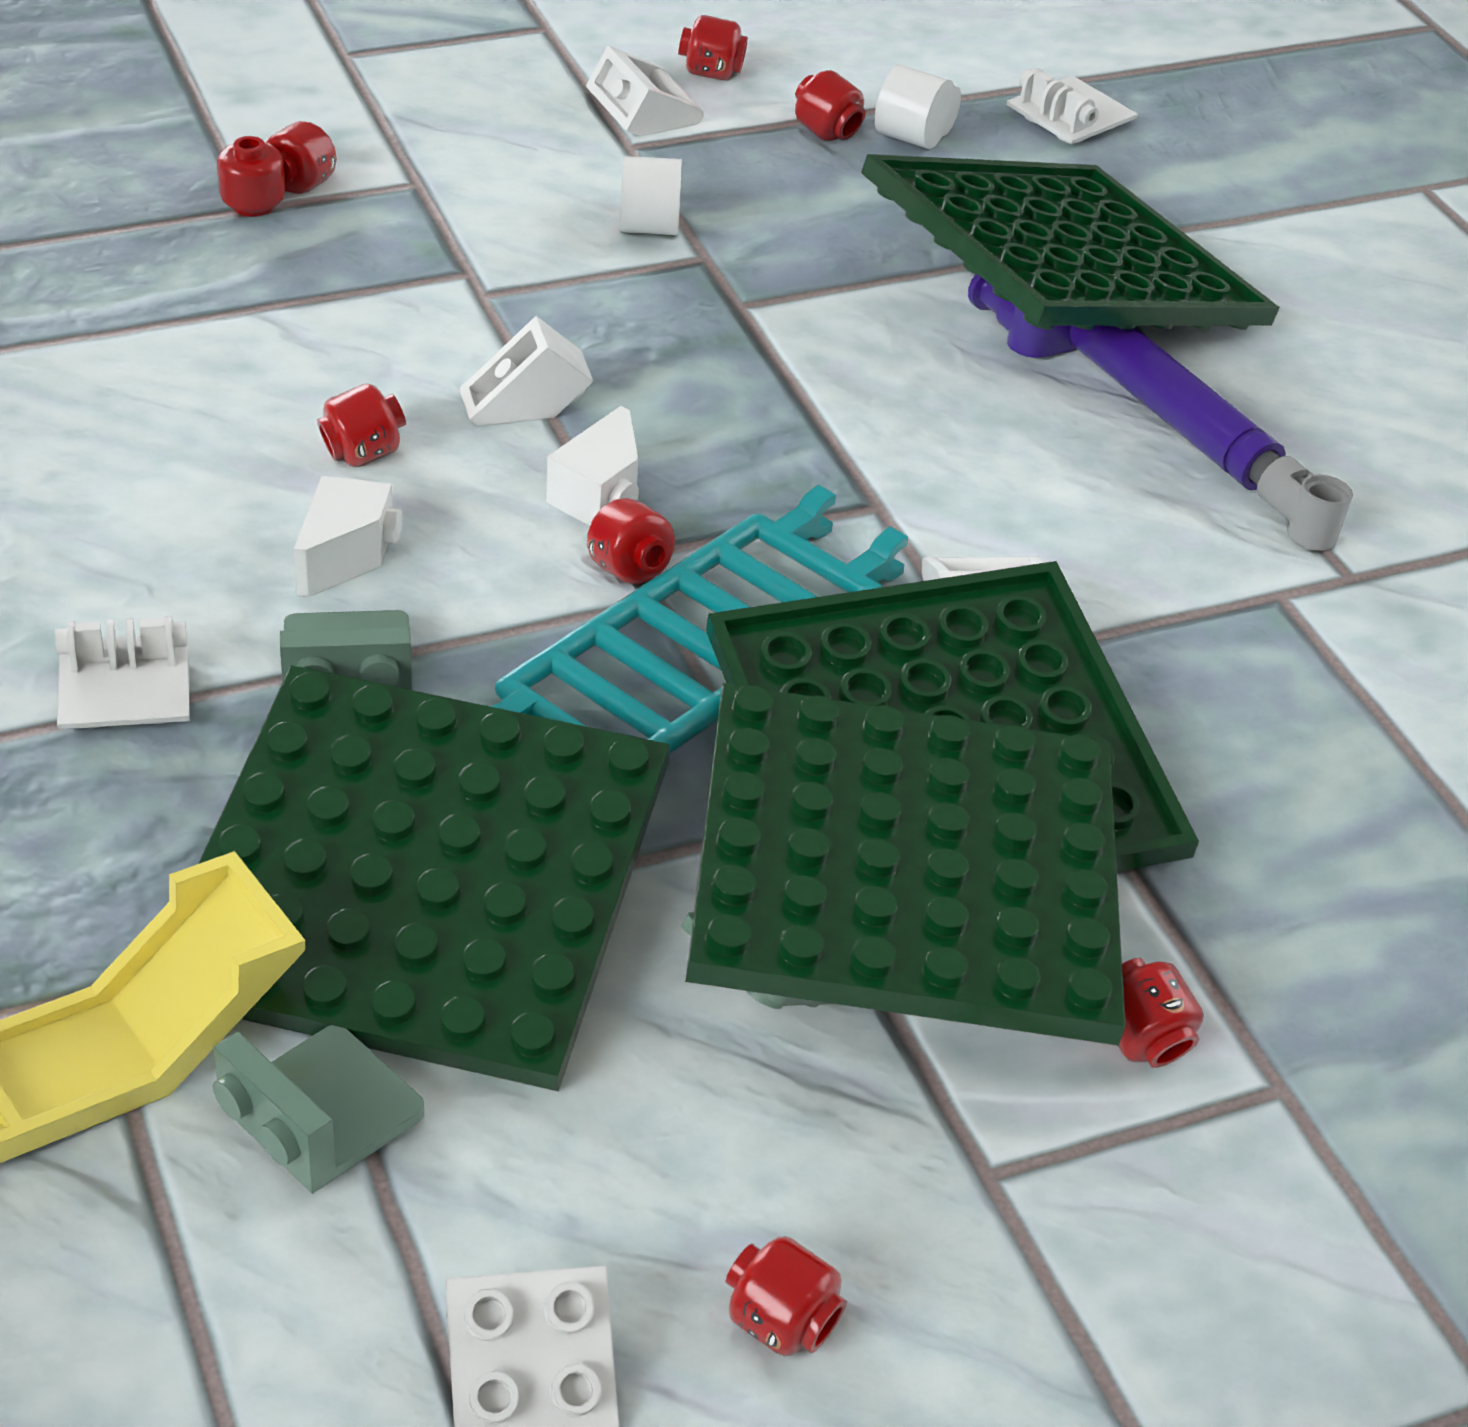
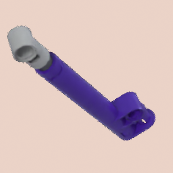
M975 274L971 279L968 287L970 303L980 310H992L996 314L998 323L1009 331L1007 345L1011 350L1032 358L1048 357L1079 350L1215 464L1230 474L1243 487L1248 490H1257L1258 495L1289 520L1287 533L1294 542L1302 547L1319 551L1335 547L1353 498L1352 489L1338 478L1322 474L1314 475L1293 457L1285 456L1286 452L1283 445L1136 327L1126 330L1116 326H1095L1094 329L1086 330L1074 325H1055L1051 330L1040 329L1026 322L1023 318L1024 313L1015 305L996 296L993 293V286L981 276Z

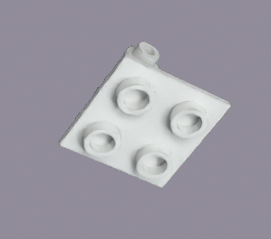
M1039 68L1033 70L1026 69L1021 74L1019 84L1022 86L1021 95L1006 102L1007 106L1024 115L1028 121L1039 124L1055 134L1059 140L1070 144L1080 143L1087 138L1114 129L1138 117L1136 112L1073 75L1061 80H1054L1053 77Z
M172 616L139 619L140 635L136 636L134 619L126 618L127 636L116 637L114 619H107L106 638H102L100 622L75 623L73 621L67 623V628L55 629L56 653L59 654L58 730L190 721L189 657L186 622H173Z
M606 1266L445 1278L447 1337L450 1351L454 1427H619Z

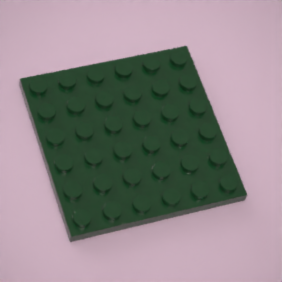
M867 154L861 173L878 187L877 192L882 197L892 200L906 211L905 217L922 225L934 236L933 240L936 244L951 250L963 261V267L966 270L986 280L993 286V293L996 296L1015 305L1024 313L1023 318L1025 321L1037 328L1051 330L1055 325H1074L1086 330L1094 329L1095 326H1116L1121 329L1131 330L1135 326H1155L1160 329L1170 330L1174 326H1193L1208 330L1211 326H1230L1245 330L1248 326H1272L1280 307L1097 165Z
M1057 561L708 614L706 632L726 684L758 686L772 691L805 696H824L838 701L872 706L884 705L898 710L938 716L951 715L971 721L1004 726L1017 725L1031 730L1064 735H1083L1091 739L1109 741L1117 872L1194 857L1199 840Z
M290 665L198 863L200 864L235 851L305 939V951L241 1020L312 1036L325 1027L334 1025L346 1028L369 1049L559 1092L669 763L670 744Z
M722 683L685 982L1119 1046L1125 1028L1110 742L1091 739L1083 735L1057 734L1026 729L1017 725L1004 726L960 719L951 715L938 716L898 710L884 705L872 706L832 700L824 696H805L766 690L758 686H739Z

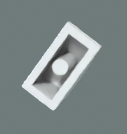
M535 316L465 382L459 390L469 420L477 426L555 418L569 404L576 402L584 394L586 388L594 381L582 351L539 317Z
M623 406L618 407L547 456L546 503L590 526L594 516L611 501L621 498L638 499V454L629 409Z
M321 476L294 546L297 596L310 597L381 567L388 545L397 544L401 533L402 512L401 509L393 508L392 484Z

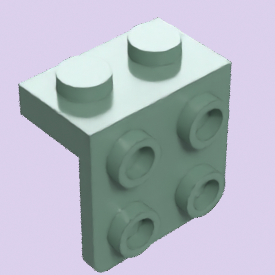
M404 611L293 613L285 617L284 631H280L282 682L290 665L412 690L409 616Z
M334 1025L327 1026L272 1062L238 1031L213 1046L217 1080L213 1083V1092L220 1107L231 1119L237 1121L262 1145L278 1164L286 1168L312 1194L420 1122L424 1117L423 1098L346 1028Z

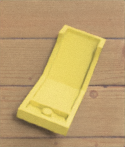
M235 851L169 874L168 904L90 987L0 1020V1163L171 1095L213 1050V1046L217 1045L302 955L305 951V939Z

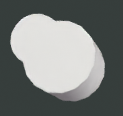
M896 65L887 75L876 103L874 118L877 133L927 149L934 148L942 136L949 133L956 120L961 102L960 87L954 86L952 80L904 65Z
M623 156L620 232L678 235L682 159Z

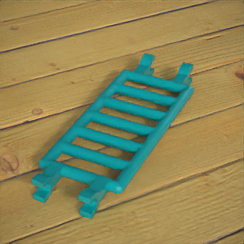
M818 484L803 496L795 509L778 520L773 521L759 513L752 514L502 676L495 685L496 695L502 700L492 707L585 726L530 689L553 674L646 736L648 740L670 744L669 754H671L717 721L722 687L712 692L619 632V629L639 618L721 671L707 632L662 605V601L680 591L714 613L750 607L702 577L703 574L718 564L780 602L818 597L741 550L757 539H760L846 592L880 588L883 586L879 582L883 579L892 581L904 573L905 564L894 557L907 546L908 536L889 526L875 538L867 551L848 564L842 562L807 541L810 537L820 539L832 532L833 522L823 517L822 514L835 504L836 494ZM597 646L691 707V709L674 721L669 722L575 660V658L592 647Z

